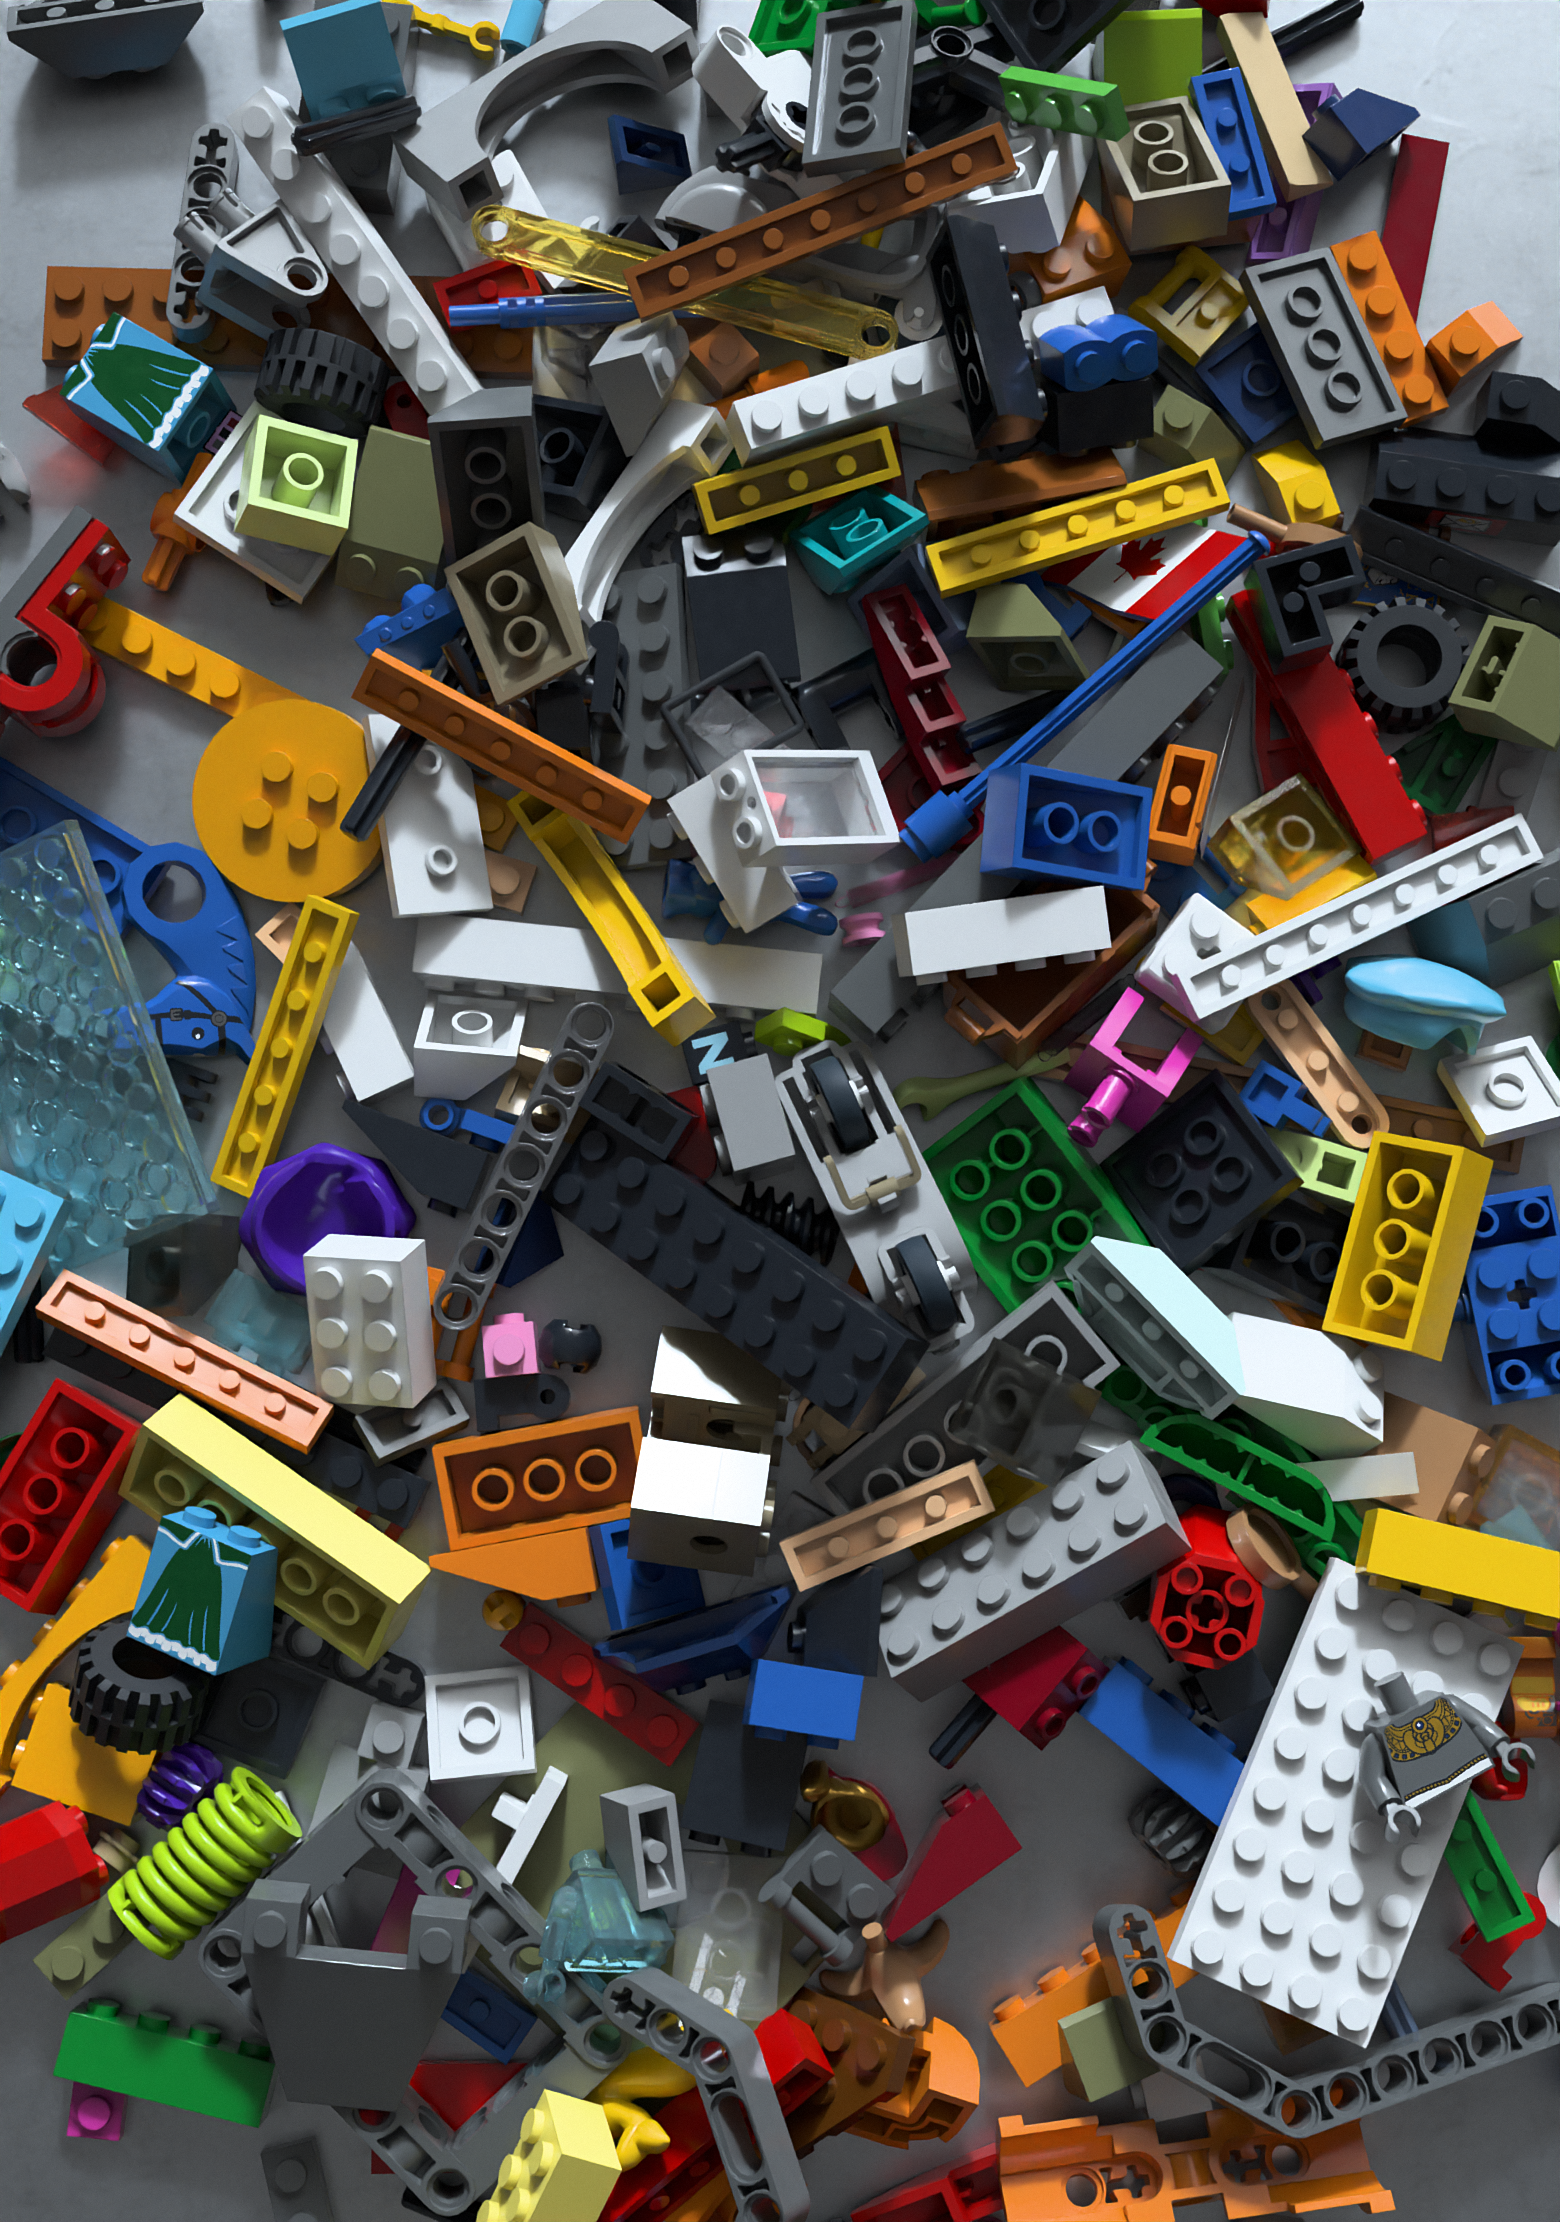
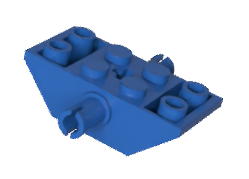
M1551 1184L1488 1195L1484 1197L1452 1323L1460 1322L1467 1358L1490 1406L1560 1394V1224ZM1514 1288L1519 1290L1521 1294L1519 1304L1514 1301L1509 1302L1507 1292L1514 1290Z

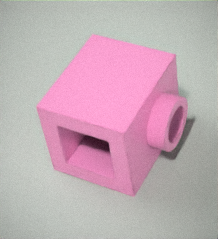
M524 1313L495 1315L493 1316L494 1325L481 1326L486 1378L542 1375L537 1323L534 1321L525 1322Z

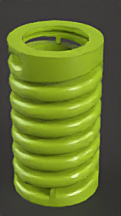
M237 1766L232 1771L231 1786L227 1783H219L215 1787L214 1797L216 1801L209 1798L201 1800L197 1807L198 1814L188 1813L183 1818V1828L173 1827L168 1832V1842L160 1841L155 1844L152 1849V1856H143L137 1863V1870H128L107 1892L112 1908L128 1930L150 1951L163 1959L174 1960L184 1949L186 1941L195 1940L201 1933L202 1926L210 1925L216 1919L218 1911L226 1910L232 1903L233 1897L241 1896L245 1892L248 1883L255 1882L260 1877L263 1868L271 1867L275 1863L278 1853L286 1852L302 1837L301 1827L288 1807L269 1786L244 1767ZM137 1908L157 1928L161 1936L149 1930L136 1917L133 1911Z

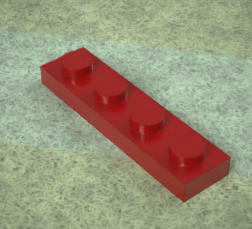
M532 1601L523 1610L521 1621L508 1632L499 1645L669 1768L701 1722L662 1693L656 1692L595 1658L591 1648L593 1644Z

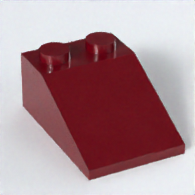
M978 1782L968 1788L966 1783H962L940 1799L943 1808L934 1814L894 1890L897 1896L884 1909L881 1915L884 1932L891 1943L1022 1849V1846Z

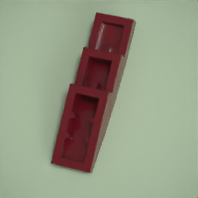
M904 583L864 595L861 601L888 692L912 751L934 795L939 790L945 792L969 784L982 770L972 753L966 754L961 751L960 744L955 738L957 730H960L967 721V718L944 678L952 666L908 586Z

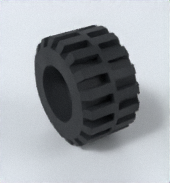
M308 328L279 329L271 333L268 338L254 390V397L266 410L272 411L287 422L351 439L364 438L368 436L369 428L372 425L377 426L390 378V369L381 358L370 350L347 338Z
M1405 597L1394 598L1388 606L1384 601L1374 605L1369 613L1365 612L1355 623L1340 645L1342 648L1335 659L1336 666L1339 669H1345L1354 684L1355 695L1353 697L1361 712H1368L1371 715L1378 730L1383 724L1388 725V734H1399L1404 727H1407L1409 733L1420 730L1425 723L1430 725L1437 720L1450 706L1448 701L1469 659L1468 655H1463V652L1469 646L1466 635L1458 637L1455 633L1461 626L1458 621L1452 618L1447 622L1441 616L1445 612L1444 608L1436 604L1432 610L1425 608L1426 600L1417 597L1410 605L1406 604ZM1396 644L1414 651L1420 657L1425 667V685L1417 688H1404L1390 682L1379 668L1377 649L1385 645Z
M131 1618L120 1619L118 1624L108 1622L101 1625L100 1631L93 1630L86 1636V1641L81 1644L68 1703V1707L71 1708L70 1716L72 1721L80 1723L79 1730L85 1736H94L95 1743L103 1747L108 1745L115 1747L116 1751L122 1753L137 1751L139 1755H150L153 1750L161 1753L170 1751L173 1744L182 1746L189 1740L190 1735L196 1733L199 1727L212 1674L126 1636Z

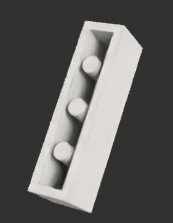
M1103 886L891 915L899 977L916 976L917 985L948 981L947 971L965 969L966 978L997 974L996 964L1015 962L1016 971L1047 967L1045 957L1056 955L1064 956V964L1095 960L1094 950L1112 948Z

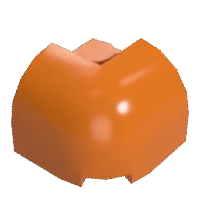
M935 2016L924 2031L919 2029L911 2030L908 2035L915 2038L916 2042L901 2093L887 2103L878 2102L864 2111V2118L843 2132L886 2146L909 2150V2141L930 2140L939 2137L940 2140L947 2143L959 2133L979 2105L980 2073L978 2059L968 2040L952 2025ZM882 2019V2022L892 2026L888 2019Z

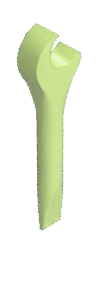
M1066 1047L1054 1057L1053 1055L1051 1057L1045 1051L1039 1052V1057L1038 1053H1035L1017 1071L1005 1062L958 1077H913L900 1083L893 1090L892 1096L899 1110L908 1104L919 1103L924 1121H929L947 1106L970 1094L1013 1082L1024 1075L1029 1077L1067 1063L1071 1060L1069 1050Z

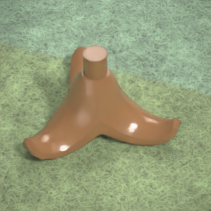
M942 1919L934 1920L929 1930L921 1939L910 1946H903L896 1940L891 1943L888 1937H886L881 1924L873 1922L866 1925L862 1930V1936L867 1944L864 1950L862 1967L851 1971L824 1969L819 1973V1982L827 1993L842 2000L860 2002L874 1999L892 2026L908 2035L911 2030L921 2029L925 2025L926 2011L921 1978L930 1972L942 1959L950 1938L949 1928Z

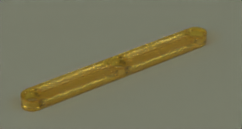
M491 204L482 207L475 213L471 223L476 247L482 254L488 257L629 296V291L622 276V270L669 252L502 205ZM493 221H500L509 228L506 236L501 240L488 241L481 235L484 226ZM760 276L678 308L679 310L864 361L896 351L898 348L899 327L897 321L890 313ZM871 326H881L886 328L891 337L884 345L874 347L864 342L862 334Z

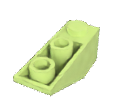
M1263 1126L1305 1183L1297 1188V1191L1317 1201L1342 1209L1355 1203L1367 1153L1322 1139Z

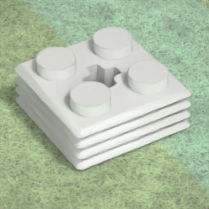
M506 150L494 156L491 162L504 198L465 223L461 222L436 199L425 192L429 209L463 272L519 251H526L554 233L553 225L511 150ZM489 212L497 213L498 220L491 223L483 215Z
M1195 893L1183 902L1135 971L1134 978L1190 1019L1170 977L1202 961L1200 959L1202 955L1209 958L1255 935L1202 895ZM1243 1000L1195 1022V1024L1207 1033L1214 1035L1226 1027Z

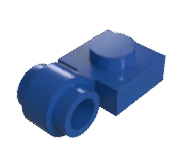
M430 1098L423 1104L419 1113L422 1128L447 1138L453 1136L458 1130L463 1131L465 1134L471 1135L470 1145L495 1154L498 1153L500 1146L505 1147L515 1126L470 1109L465 1110L457 1107L451 1099ZM440 1110L448 1111V1120L444 1124H433V1116L436 1112Z

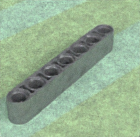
M588 1002L575 1006L569 1012L435 1292L433 1299L434 1314L438 1322L446 1329L454 1331L465 1330L474 1324L482 1311L579 1107L578 1103L585 1094L613 1036L615 1028L614 1018L610 1011L602 1004ZM587 1010L597 1012L603 1019V1031L594 1040H585L576 1031L577 1018ZM564 1057H573L581 1066V1077L572 1086H561L554 1078V1066ZM541 1104L555 1106L560 1117L557 1127L546 1133L536 1131L531 1123L532 1112ZM519 1151L532 1152L537 1158L538 1165L535 1173L526 1179L515 1178L509 1172V1161ZM502 1197L511 1200L515 1204L516 1210L511 1222L506 1225H495L488 1220L486 1211L491 1201ZM474 1245H485L493 1252V1262L484 1271H472L464 1263L465 1253ZM451 1292H462L469 1296L472 1304L468 1313L460 1318H452L446 1315L441 1308L442 1301L446 1295Z

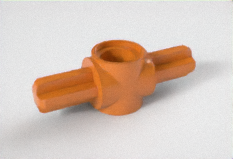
M199 452L192 463L182 488L172 489L171 493L168 491L164 492L155 505L150 522V531L152 536L158 541L142 574V581L155 590H169L184 555H192L195 551L200 552L207 544L174 523L173 515L214 458L212 454Z

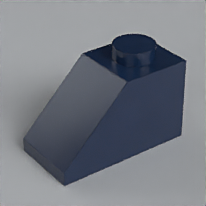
M1356 88L1341 100L1336 94H1333L1318 106L1312 113L1317 121L1302 137L1339 182L1392 144L1421 115L1415 107Z

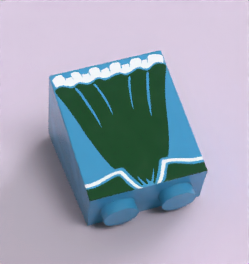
M116 312L112 313L106 324L100 325L95 330L90 341V348L80 363L69 369L64 377L62 389L59 392V395L73 414L181 488L196 455L199 452L205 453L202 447L229 409L237 411L235 404L213 368Z
M188 1506L184 1511L162 1516L126 1636L214 1676L268 1657L272 1642L278 1547L260 1540L261 1534L256 1530L244 1526L229 1527L216 1521V1514L204 1508Z

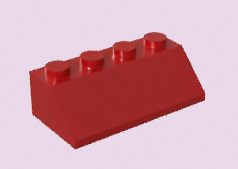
M59 1378L54 1380L0 1470V1594L28 1612L53 1616L57 1614L125 1499L118 1494L143 1425L142 1422L124 1411Z

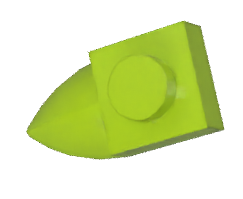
M786 1007L757 1021L755 1025L754 1041L773 1047L775 1053L783 1056H794L799 1051L825 1040L835 1041L840 1047L852 1042L838 1028Z

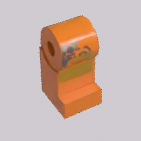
M1507 1637L1525 1647L1502 1703L1506 1732L1510 1738H1554L1558 1725V1712L1554 1709L1556 1702L1554 1697L1555 1681L1553 1660L1556 1658L1554 1637Z

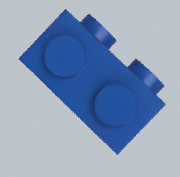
M754 1659L751 1661L742 1724L755 1726L754 1737L786 1742L788 1731L807 1734L806 1745L838 1750L840 1740L855 1741L864 1676Z

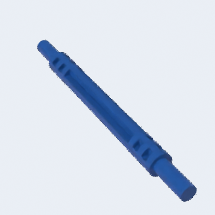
M739 284L672 312L675 319L749 315L750 309L772 308L771 297L777 292L792 287L748 289L747 284ZM629 291L498 298L499 303L449 306L451 327L500 324L501 329L613 323L639 318Z

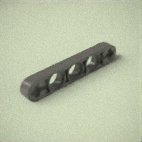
M207 123L199 127L192 136L179 218L180 222L185 216L189 218L191 212H196L206 224L216 228L215 233L222 239L228 235V230L208 213V207L216 196L203 198L198 196L196 191L202 184L213 182L222 186V194L226 188H230L234 192L239 159L234 134L231 129L223 124ZM214 144H221L222 146L218 147L215 160L217 166L212 165L208 151H212ZM176 239L166 315L171 331L176 338L186 343H198L205 340L212 333L217 312L204 305L196 297L201 282L192 283L183 278L188 269L194 266L204 267V264L191 250ZM189 299L195 300L198 315L193 316L192 323H184L183 319L189 316Z

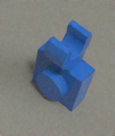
M1263 1059L1239 1094L1255 1116L1279 1131H1282L1288 1120L1291 1119L1322 1139L1333 1122L1325 1117L1323 1113L1301 1101L1309 1089L1307 1086Z

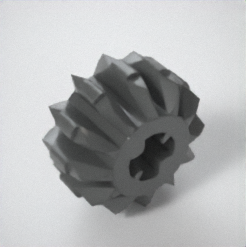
M1156 1789L1149 1797L1145 1796L1135 1806L1136 1810L1128 1817L1132 1834L1165 1870H1169L1177 1878L1189 1880L1197 1871L1201 1872L1215 1839L1214 1833L1207 1828L1206 1822L1199 1818L1194 1809L1186 1805L1180 1797H1176L1170 1790Z

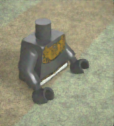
M1402 1671L1383 1677L1374 1684L1386 1711L1367 1720L1363 1724L1366 1737L1361 1743L1358 1779L1380 1816L1387 1817L1383 1832L1388 1842L1393 1844L1399 1843L1401 1834L1394 1824L1397 1822L1406 1824L1410 1828L1411 1834L1416 1838L1421 1827V1818L1416 1809L1495 1767L1492 1758L1499 1757L1501 1759L1502 1774L1510 1782L1520 1781V1773L1509 1764L1511 1759H1523L1530 1768L1535 1769V1753L1529 1746L1520 1742L1510 1744V1737L1486 1714L1454 1694L1445 1695L1443 1692L1425 1690L1414 1695Z

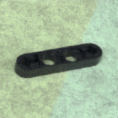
M274 1604L273 1622L280 1625L286 1624L287 1615H290ZM294 1619V1622L285 1632L283 1646L275 1643V1640L281 1633L272 1629L271 1653L386 1703L400 1707L407 1706L421 1698L425 1692L424 1676L427 1675L422 1665L396 1651L388 1649L383 1657L389 1659V1663L383 1669L393 1674H399L404 1668H408L412 1671L410 1680L416 1683L414 1691L406 1690L401 1696L394 1693L396 1684L383 1677L378 1679V1688L369 1684V1681L379 1670L381 1658L362 1676H351L342 1667L341 1659L343 1652L323 1638L322 1647L317 1654L306 1656L298 1652L294 1643L295 1634L304 1625Z

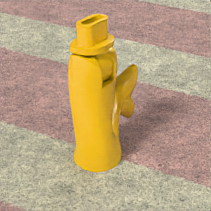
M724 2009L726 2012L733 2015L728 2009ZM721 2045V2051L724 2055L725 2048ZM649 2046L629 2053L624 2062L617 2066L582 2099L602 2105L612 2139L621 2137L616 2147L622 2169L621 2173L634 2168L647 2154L662 2153L670 2145V2138L660 2124L653 2120L645 2109L631 2102L640 2098L672 2097L685 2093L697 2086L694 2075Z

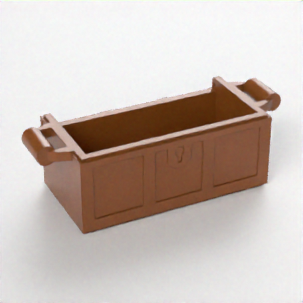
M1147 857L1143 891L1104 888L1112 948L1094 950L1095 960L1064 964L1063 955L1045 957L1047 967L1016 971L1015 962L996 964L997 974L966 978L965 969L951 970L947 973L948 981L943 982L944 1006L948 1009L943 1020L973 1047L983 1041L1013 1069L1019 1070L1040 1049L1039 1046L1044 1039L1072 1018L1156 937L1160 905L1148 896L1146 892L1150 885L1151 877L1158 870V865ZM1042 882L1028 896L1089 887Z

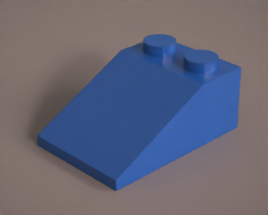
M1022 762L989 770L980 873L1025 881L1088 887L1103 886L1109 889L1143 891L1153 788Z

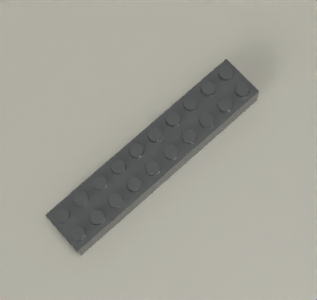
M1179 627L1046 767L1136 785L1145 775V769L1153 761L1150 756L1154 754L1160 759L1165 755L1167 745L1175 744L1179 739L1178 735L1187 725L1184 720L1187 718L1194 724L1213 703L1212 699L1221 690L1216 682L1224 668ZM982 832L907 912L1015 898L1017 895L1019 897L1028 896L1042 882L980 873ZM891 927L830 991L828 1009L870 1048L880 1039L887 1045L907 1024L906 1020L910 1016L907 1013L908 1009L914 1003L923 1008L940 990L942 982L917 985L916 976L899 977L893 929Z

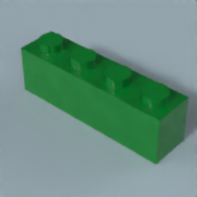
M89 1998L88 2003L81 2002L70 2011L53 2076L259 2128L267 2118L279 2074L269 2041L256 2037H242L241 2042L220 2037L222 2032L220 2029L205 2024H191L190 2029L170 2024L171 2018L169 2016L154 2011H140L139 2016L119 2011L120 2005L118 2003L103 1998Z

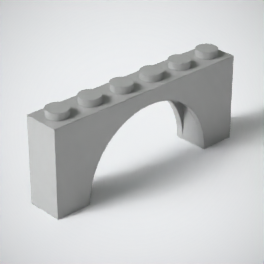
M604 0L425 112L417 119L415 125L398 129L390 134L407 176L461 222L465 223L504 198L491 162L499 142L519 119L537 106L558 95L595 84L614 82L634 83L648 86L663 94H667L693 77L692 64L700 53L692 27L653 0Z

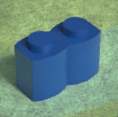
M1112 314L1103 316L1092 321L1086 327L1071 324L1058 326L1039 337L1041 373L1071 391L1093 390L1106 384L1112 378L1120 381L1137 380L1151 374L1158 368L1157 332L1126 315Z

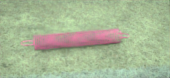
M952 851V853H947L936 860L933 858V860H928L925 864L919 863L917 867L914 865L910 869L905 868V871L903 869V872L900 870V872H896V875L895 873L891 874V876L889 875V878L886 875L884 879L882 877V881L879 878L877 882L874 880L872 883L870 882V885L865 883V886L864 884L863 887L860 885V887H856V890L853 888V890H849V893L846 890V896H848L853 908L860 907V905L867 904L869 901L881 899L883 896L886 897L897 891L900 892L903 888L907 889L909 886L912 887L942 875L945 872L944 868L947 870L960 855L956 851Z

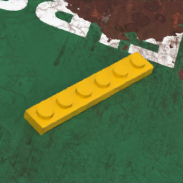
M1211 458L925 546V555L940 598L943 599L1229 510L1230 499L1215 459Z
M307 895L210 1181L250 1199L261 1171L266 1166L274 1164L360 913L317 895Z

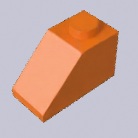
M1493 301L1471 308L1461 314L1433 336L1425 346L1445 397L1448 399L1519 343L1523 336Z

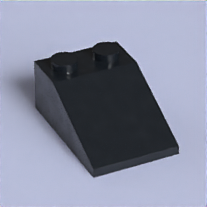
M533 394L545 509L566 518L589 522L633 456L626 457L605 406Z
M775 525L719 532L711 535L703 534L681 537L700 682L755 651H760L766 655L782 684L801 682L781 526ZM757 661L704 691L702 694L770 686L771 684Z
M1295 1190L1199 1268L1238 1287L1324 1321L1351 1218Z

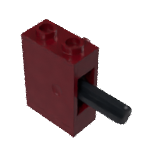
M1059 1625L961 1680L975 1694L930 1746L929 1754L943 1768L952 1769L997 1714L1002 1716L1025 1738L1043 1751L1051 1740L1061 1734L1066 1726V1722L1084 1700L1097 1691L1101 1680L1110 1669L1087 1647Z

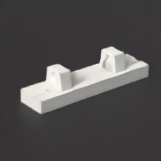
M549 1766L535 1795L532 1794L528 1803L507 1792H503L492 1811V1817L513 1828L510 1835L512 1838L496 1866V1869L511 1885L567 1780V1774L552 1766ZM470 1931L462 1974L467 1970L480 1945V1942Z

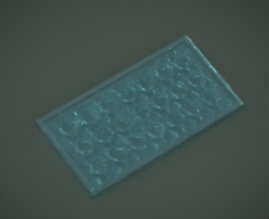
M63 820L0 852V1130L18 1178L74 1203L48 1258L54 1276L60 1275L63 1269L73 1271L221 1210L77 820Z

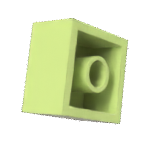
M259 414L245 444L234 532L333 556L348 530L358 440Z

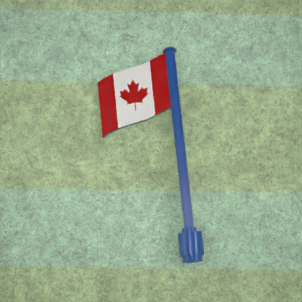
M1190 522L1063 561L1047 569L1041 575L1044 586H1052L1074 592L1114 614L1150 623V625L958 794L953 791L947 797L939 790L904 821L907 826L898 835L919 860L925 864L933 856L938 859L973 828L967 819L974 814L972 809L987 796L989 770L1021 762L1026 763L1262 554L1268 556L1270 544L1267 538L1258 531H1249L1247 533L1249 537L1246 538L1204 528Z

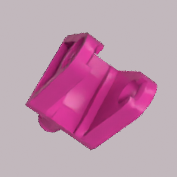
M1129 986L1063 1080L1064 1083L1088 1098L1075 1120L1067 1128L1069 1136L1075 1142L1088 1148H1093L1096 1145L1102 1132L1111 1126L1115 1117L1139 1133L1167 1099L1204 1040V1037L1187 1027L1155 1073L1149 1069L1144 1071L1122 1056V1051L1115 1047L1114 1044L1145 999Z

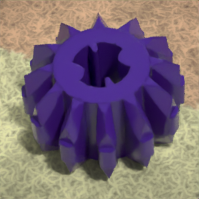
M192 1742L184 1743L182 1746L174 1745L172 1750L163 1753L162 1758L157 1764L152 1765V1771L142 1781L143 1788L137 1794L136 1801L139 1804L138 1812L145 1816L146 1821L158 1830L162 1828L168 1833L173 1827L183 1828V1818L191 1812L198 1814L197 1807L201 1800L214 1798L215 1787L223 1782V1764L214 1758L215 1755L203 1746L199 1747Z

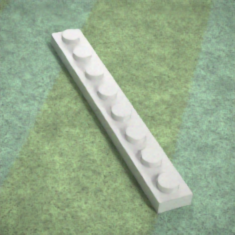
M1519 813L1185 968L1170 978L1192 1023H1195L1529 866L1544 857L1522 813Z

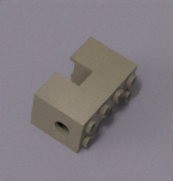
M662 1325L650 1396L652 1397L648 1437H643L631 1503L627 1559L753 1577L756 1557L767 1558L777 1481L768 1480L767 1477L769 1466L779 1467L783 1436L775 1435L774 1427L775 1421H786L791 1386L721 1333Z

